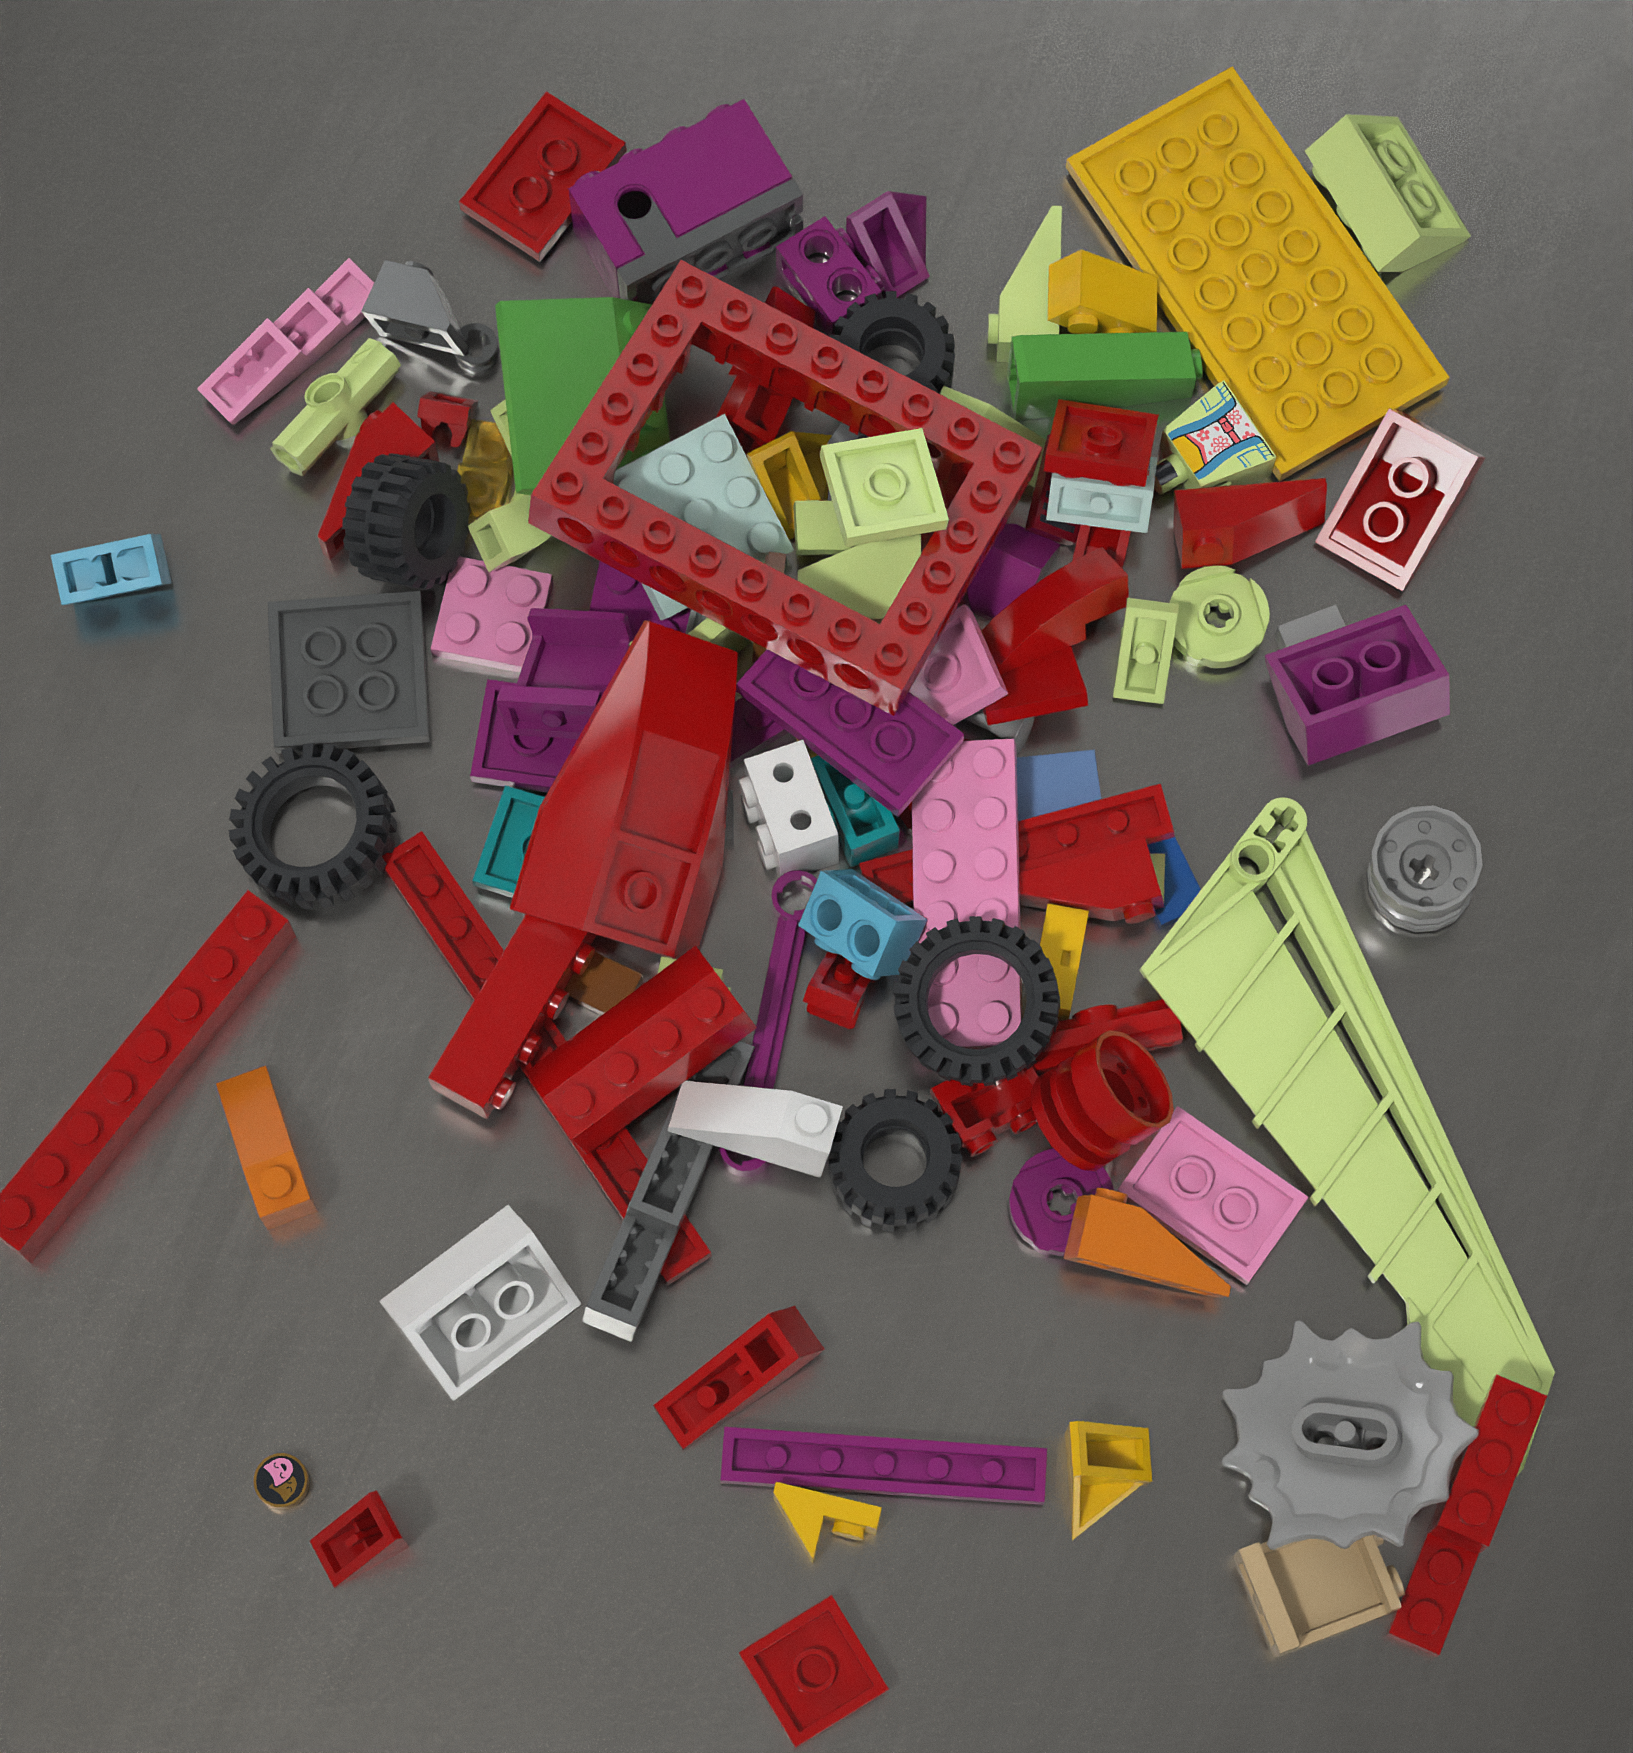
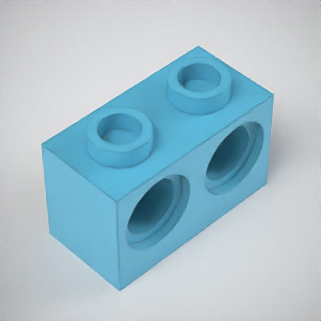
M147 534L51 555L62 605L78 604L172 584L161 534Z
M853 869L823 870L819 874L798 926L815 937L814 942L818 947L831 953L840 954L852 962L851 968L856 973L869 979L878 980L881 976L900 975L898 969L902 961H907L911 954L909 949L916 941L918 942L927 919Z

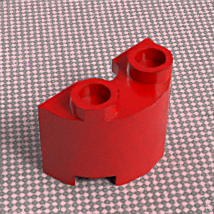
M1025 1067L1017 1073V1077L1007 1081V1078L998 1080L996 1085L984 1086V1083H973V1086L961 1085L959 1081L951 1079V1081L946 1080L931 1088L930 1094L932 1098L939 1104L938 1108L942 1115L947 1113L952 1119L951 1130L953 1133H959L961 1147H965L971 1157L979 1155L998 1142L995 1136L1011 1128L1014 1135H1017L1038 1123L1032 1109L1031 1090L1035 1080L1039 1077L1033 1067L1029 1069Z

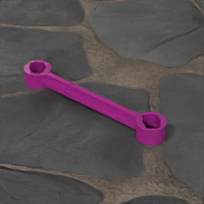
M795 870L783 874L777 879L772 888V910L777 918V924L756 1021L757 1028L754 1030L752 1046L755 1048L746 1069L743 1086L775 1089L807 931L798 926L805 909L794 910L793 915L789 914L780 907L778 896L784 888L792 884H802L813 891L817 878L805 871ZM720 1147L723 1165L736 1176L744 1178L757 1176L770 1164V1162L754 1158L748 1161L743 1160L742 1165H738L728 1157L727 1149Z

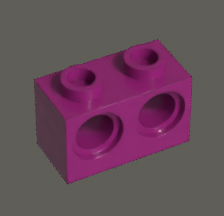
M824 216L776 246V268L801 302L815 311V321L824 333L831 337V335H835V324L839 317L847 319V308L856 302L860 307H863L865 305V296L874 293L878 300L882 299L884 286L877 272L870 265L863 267L854 255L856 249L847 232L842 227L835 229L827 217ZM813 253H824L830 259L824 263H814L808 260L807 257ZM850 290L855 292L858 297L852 301H842L835 295L840 291Z

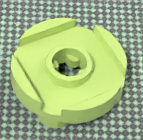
M1207 566L1197 569L1180 582L1179 587L1173 592L1170 603L1178 604L1173 644L1184 655L1185 660L1189 664L1196 667L1207 666L1210 668L1232 667L1246 661L1260 649L1270 618L1268 601L1263 590L1254 580L1250 578L1248 581L1242 575L1236 574L1235 569L1226 566ZM1218 606L1221 613L1229 612L1232 619H1228L1223 628H1216L1214 624H1208L1205 618L1210 614V607Z

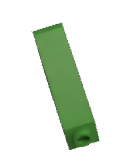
M1188 332L1011 336L1007 380L1014 420L1017 422L1054 417L1058 399L1119 408L1191 398L1196 379L1202 378L1201 355L1198 348L1191 349Z

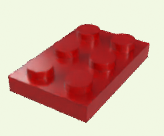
M546 91L459 200L460 210L540 262L572 222L568 188L574 186L575 182L586 173L591 171L602 172L617 164L620 158L627 152L626 142Z

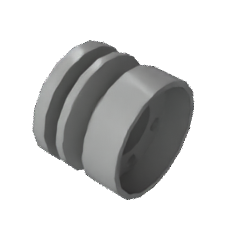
M1434 805L1410 807L1392 816L1377 834L1367 870L1368 892L1376 909L1393 925L1413 932L1437 931L1455 922L1470 905L1483 866L1481 844L1472 827L1455 812ZM1423 867L1428 868L1431 871L1430 878H1426L1422 884L1413 880L1415 872L1419 873Z

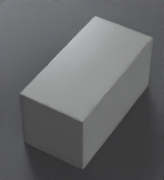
M1333 605L1277 626L1274 638L1279 649H1283L1346 625L1337 605Z

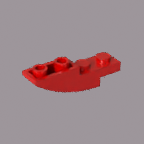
M772 286L764 303L813 328L815 311L779 287ZM732 365L728 375L735 380L715 418L725 414L747 457L748 453L775 440L793 397L771 385L768 389L759 385L760 379Z

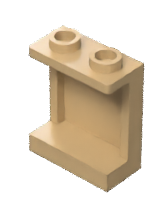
M1375 1535L1365 1536L1355 1541L1347 1549L1320 1539L1297 1541L1275 1550L1269 1549L1267 1542L1262 1544L1258 1542L1236 1552L1234 1559L1274 1658L1387 1616L1402 1607L1399 1597L1404 1596L1405 1592L1399 1574L1393 1565L1385 1566L1378 1546L1384 1543L1383 1538Z

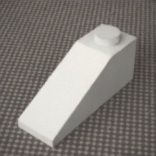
M685 1081L681 1085L668 1132L820 1178L830 1153L843 1106L789 1090Z

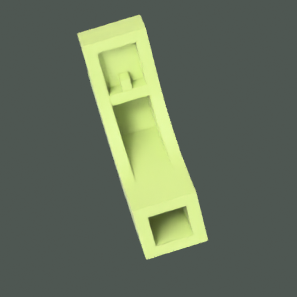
M505 399L490 411L512 457ZM515 489L509 504L488 511L468 525L488 572L515 562L552 536L528 523L531 495L518 494Z

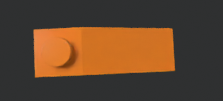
M266 1065L216 1083L242 1169L259 1217L267 1230L318 1212Z
M1097 1188L1095 1195L1091 1194L1077 1198L1063 1259L1211 1298L1229 1297L1231 1286L1143 1208L1126 1204L1127 1194L1110 1189Z

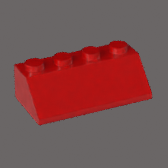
M695 945L526 1072L541 1098L568 1136L587 1155L757 1027Z

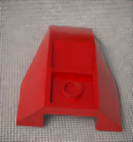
M644 620L539 807L509 908L510 910L586 931L672 959H678L695 945L699 948L723 867L738 652Z

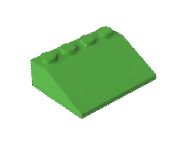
M615 297L500 301L495 304L516 493L532 494L652 306L651 304ZM665 396L663 406L659 412L653 411L641 429L639 442L634 452L628 450L617 469L670 442Z

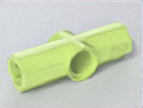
M368 338L337 373L323 375L312 382L304 395L307 405L272 442L273 446L270 449L277 460L287 466L291 472L304 476L336 440H345L356 435L359 432L360 426L368 417L365 408L399 372L398 369L401 364L395 354L385 348L381 342Z

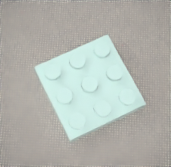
M725 414L615 471L614 485L765 563V556L769 552L788 554L794 550ZM642 583L660 620L667 619L688 608Z

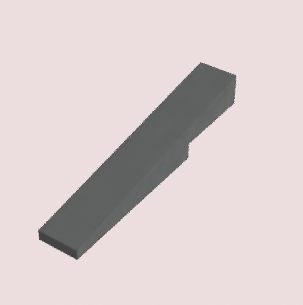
M739 1041L687 1081L739 1086L755 1047ZM679 1091L628 1205L625 1218L585 1307L582 1320L586 1324L630 1342L634 1338L714 1145L668 1132Z

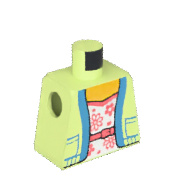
M1225 381L1218 383L1162 431L1159 447L1165 458L1157 462L1154 489L1162 495L1183 483L1186 489L1252 484L1271 476L1276 455Z

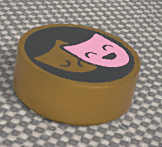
M277 1453L268 1456L258 1465L253 1482L258 1497L266 1505L274 1509L284 1510L298 1505L305 1498L309 1490L310 1479L307 1469L299 1459L290 1454Z

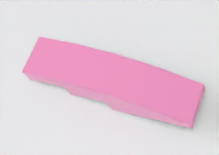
M348 258L315 292L307 288L274 323L267 318L197 389L234 425L312 366L365 318L361 310L374 282Z

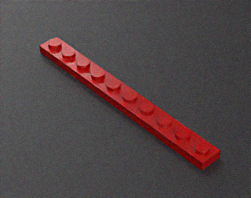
M420 831L395 847L392 853H386L382 856L387 863L384 870L474 1001L504 950L423 831ZM548 1017L538 1033L543 1039L536 1055L528 1065L521 1062L519 1068L622 1220H624L628 1205L648 1159L626 1127L586 1155L571 1140L543 1101L526 1071L566 1042L552 1019ZM686 1215L660 1273L667 1286L712 1256L711 1251Z

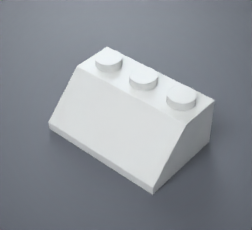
M509 1205L505 1206L379 1301L453 1401L581 1305V1302L532 1230Z

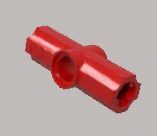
M1163 999L1119 1009L1113 1004L1090 1007L1075 1013L1072 1019L1058 1022L1056 1032H1053L1050 1038L1051 1044L1045 1053L1041 1052L1036 1058L1037 1062L1032 1067L1037 1075L1046 1073L1060 1062L1073 1058L1076 1051L1109 1030L1125 1033L1138 1041L1147 1051L1172 1047L1181 1044L1183 1041L1181 1021Z

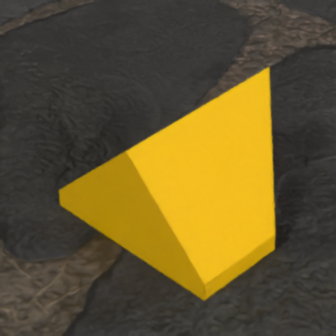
M791 431L747 454V459L789 540L795 537L793 511L795 501H828L829 488L819 455L822 445H827L832 435Z
M1085 1421L1069 1422L1065 1432L1072 1541L1144 1483L1152 1482L1149 1428Z

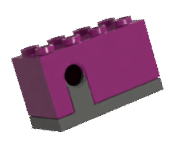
M745 99L733 105L722 104L717 106L707 114L705 119L688 128L686 126L674 128L663 137L662 141L645 150L641 148L631 150L622 156L617 164L602 172L591 171L586 173L575 182L574 186L568 188L574 233L612 296L651 305L680 260L722 280L776 252V246L803 230V219L800 216V213L803 212V193L794 178L792 179L791 173Z

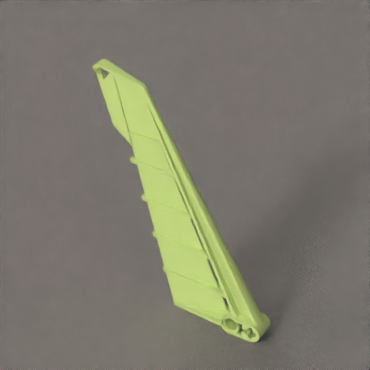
M1276 798L1267 803L1139 971L1196 1040L1194 1045L1198 1051L1204 1050L1256 1115L1251 1121L1257 1129L1261 1124L1265 1126L1313 1186L1315 1191L1309 1198L1313 1205L1316 1206L1323 1199L1374 1262L1375 1266L1367 1276L1374 1284L1380 1275L1383 1274L1406 1302L1407 1326L1412 1322H1419L1422 1327L1421 1347L1424 1360L1432 1369L1452 1372L1454 1375L1453 1402L1459 1416L1474 1427L1492 1379L1496 1374L1548 1395L1555 1370L1306 831V813L1298 802L1290 798ZM1278 822L1283 825L1284 829L1273 844H1271L1264 837L1273 825ZM1247 857L1252 859L1258 865L1260 874L1252 875L1245 872L1241 868L1238 858ZM1265 883L1287 921L1279 933H1277L1254 894ZM1291 932L1295 935L1334 1007V1011L1328 1018L1284 945V941ZM1339 1020L1344 1025L1383 1097L1378 1104L1333 1029ZM1388 1108L1431 1185L1429 1191L1384 1116ZM1437 1198L1468 1253V1258L1436 1205L1435 1200ZM1541 1414L1539 1416L1538 1422L1532 1434L1531 1440L1527 1447L1526 1453L1520 1465L1517 1476L1524 1469Z

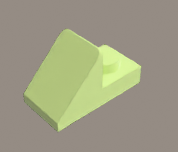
M1127 598L1124 623L1120 636L1113 698L1164 704L1178 616V604Z

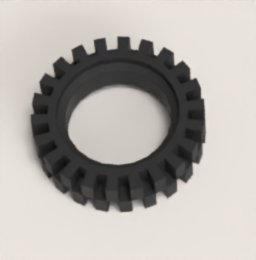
M314 743L302 744L303 755H298L292 747L281 750L285 761L279 765L271 756L261 762L269 771L262 778L254 771L247 776L246 780L253 788L250 793L239 788L234 798L242 808L241 810L231 809L229 820L236 829L229 830L230 841L237 848L233 850L236 859L253 881L271 898L276 896L282 904L290 907L296 901L302 909H313V902L317 900L323 908L335 906L333 895L338 893L345 902L356 897L351 886L357 882L364 889H367L373 883L367 874L371 868L382 873L387 863L382 858L381 853L382 851L392 853L395 842L389 836V833L397 832V821L391 814L396 811L393 801L387 795L388 791L371 768L363 760L359 761L353 752L344 749L341 754L335 745L324 743L323 750L320 752ZM313 786H331L342 789L350 794L356 806L357 820L354 833L349 842L336 856L325 863L311 867H297L285 864L275 857L270 841L272 822L279 808L291 796Z
M969 916L970 921L959 922L957 918L947 921L948 926L940 930L934 927L926 933L927 938L921 943L916 941L909 949L911 954L907 961H902L898 969L900 973L898 982L894 983L895 1005L893 1007L898 1028L906 1045L924 1067L929 1071L933 1070L939 1077L947 1081H951V1079L956 1080L961 1085L973 1086V1083H984V1086L996 1085L998 1080L1007 1078V1081L1017 1077L1019 1071L1025 1067L1029 1069L1037 1062L1036 1058L1041 1052L1045 1053L1051 1044L1050 1038L1053 1032H1056L1058 1026L1060 996L1057 979L1049 958H1046L1042 948L1034 939L1030 940L1026 936L1025 931L1016 926L1011 928L1005 925L1003 920L993 918L991 922L983 921L981 916ZM972 954L990 955L1003 960L1013 967L1024 983L1027 998L1025 1014L1017 1030L1007 1040L994 1047L981 1050L965 1049L950 1043L934 1028L928 1013L930 987L937 974L950 962L959 957Z

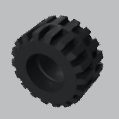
M886 291V298L878 300L874 293L865 296V305L863 307H860L856 302L847 308V319L839 317L835 324V335H831V338L864 355L885 345L904 347L911 351L920 361L919 366L915 370L904 376L939 394L943 386L952 387L955 362L953 334H948L949 323L944 316L935 318L936 307L928 301L923 306L917 304L918 296L907 293L905 300L897 299V291Z
M389 453V455L381 454L375 457L374 463L368 462L362 468L361 477L356 476L351 485V495L347 496L344 507L347 508L342 522V529H345L346 534L343 539L345 550H350L348 559L352 566L358 567V573L373 580L417 589H429L433 587V584L439 585L446 580L447 572L452 573L457 566V559L459 555H463L466 547L465 540L466 536L469 535L468 525L470 524H468L471 514V505L467 502L468 490L466 484L461 483V475L457 470L451 469V465L443 462Z
M884 1089V1096L875 1098L874 1093H870L862 1098L861 1105L856 1107L852 1104L845 1110L844 1119L842 1122H838L829 1153V1178L831 1177L832 1189L836 1198H841L844 1202L843 1208L851 1216L854 1213L859 1215L861 1223L866 1226L872 1227L873 1223L883 1225L882 1231L894 1232V1226H904L905 1231L916 1229L917 1222L925 1220L928 1223L936 1218L937 1211L941 1207L943 1209L946 1208L951 1201L953 1191L957 1188L962 1163L959 1133L952 1132L951 1125L953 1121L947 1113L941 1115L938 1112L939 1104L930 1098L926 1103L918 1100L919 1093L907 1090L906 1096L896 1095V1089ZM883 1136H905L916 1142L925 1153V1171L920 1178L911 1184L900 1187L883 1185L874 1180L864 1168L863 1156L866 1148L873 1141Z

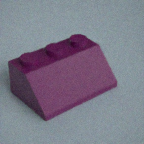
M1407 605L1265 655V663L1287 730L1308 766L1450 715L1449 673Z

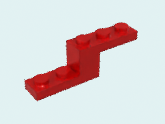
M1496 1374L1493 1377L1474 1425L1479 1430V1436L1465 1448L1456 1474L1449 1481V1499L1445 1502L1437 1503L1405 1585V1595L1400 1598L1402 1607L1394 1613L1386 1636L1432 1656L1438 1657L1440 1655L1478 1555L1490 1546L1547 1395Z

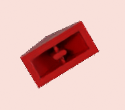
M377 1490L368 1493L309 1540L334 1588L347 1583L409 1548L386 1502Z

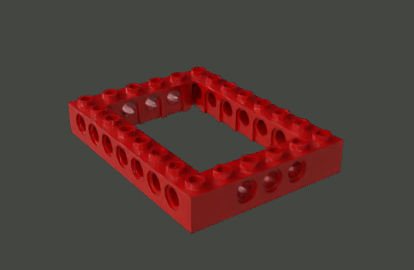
M680 260L533 490L530 499L528 523L895 716L1030 483L1043 447ZM692 345L715 356V362L721 365L727 362L760 379L759 385L767 389L771 385L804 402L805 409L811 412L817 409L848 425V431L855 435L861 432L869 437L922 428L934 470L940 473L938 478L945 482L951 479L961 484L960 489L947 509L949 518L947 528L934 531L880 624L613 484L617 467L628 450L634 452L639 442L641 429L652 412L658 413L663 406L665 391L677 372L683 374L689 362Z

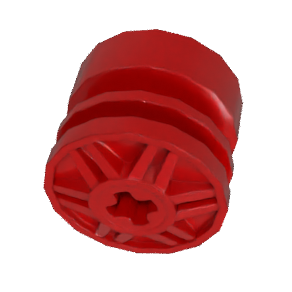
M1112 1030L1101 1034L1076 1051L1073 1058L1060 1062L1052 1070L1041 1075L1035 1080L1031 1090L1033 1112L1039 1128L1050 1145L1067 1162L1086 1171L1095 1172L1128 1151L1131 1144H1138L1170 1123L1174 1112L1172 1092L1164 1073L1153 1056L1135 1039L1123 1032Z

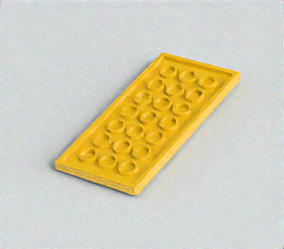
M1233 66L1066 159L1065 168L1133 268L1157 277V303L1177 332H1188L1191 349H1199L1202 369L1214 387L1222 381L1226 382L1276 455L1272 472L1279 482L1381 424L1389 408L1403 411L1448 384L1450 377Z

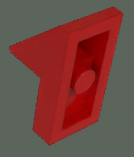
M827 951L811 978L803 998V1002L808 1003L806 1007L807 1012L847 1029H853L859 1019L874 979L859 975L851 968L852 962L840 954Z

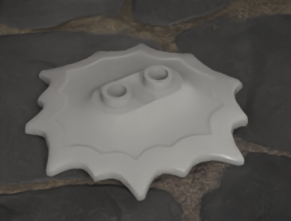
M1297 1320L1294 1322L1292 1340L1287 1352L1279 1358L1263 1361L1261 1377L1256 1384L1245 1389H1226L1222 1392L1223 1399L1234 1416L1238 1435L1235 1448L1223 1457L1222 1463L1225 1467L1249 1477L1252 1483L1249 1493L1250 1499L1270 1513L1273 1523L1267 1542L1269 1549L1275 1550L1284 1545L1307 1539L1326 1540L1340 1548L1347 1549L1355 1541L1370 1535H1375L1397 1547H1402L1405 1544L1411 1518L1421 1508L1445 1502L1449 1499V1481L1454 1462L1464 1449L1479 1436V1430L1468 1424L1457 1412L1453 1402L1454 1375L1452 1372L1432 1369L1424 1360L1421 1347L1422 1327L1419 1322H1412L1401 1331L1386 1338H1367L1350 1328L1335 1340H1325L1315 1334L1302 1320ZM1323 1437L1334 1438L1333 1445L1319 1444L1318 1441ZM1376 1444H1383L1380 1448L1370 1450Z

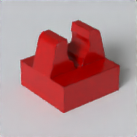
M433 391L427 392L420 397L417 418L421 420V429L435 440L438 425L448 423V427L452 431L451 447H459L465 441L472 422L476 419L478 400Z

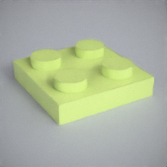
M922 428L822 445L819 456L845 547L945 530L947 528L949 518Z

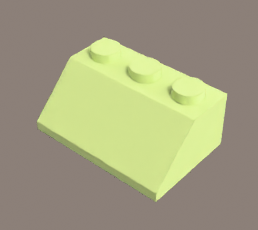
M1346 114L1305 150L1313 164L1312 171L1315 178L1322 186L1329 190L1338 205L1336 210L1339 218L1346 226L1353 230L1362 245L1361 251L1372 267L1378 272H1404L1465 242L1471 237L1398 117Z

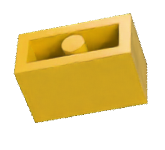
M1081 249L1049 265L1048 321L1067 327L1068 331L1073 334L1157 332V277Z

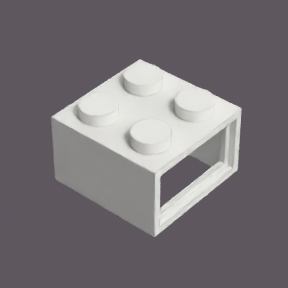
M804 740L744 759L745 777L738 779L742 792L740 799L749 824L759 822V825L755 827L759 839L757 846L766 870L775 868L778 877L790 871L800 870L811 873L838 864V832ZM798 813L807 814L811 819L810 826L805 830L795 829L791 825V819L794 815Z

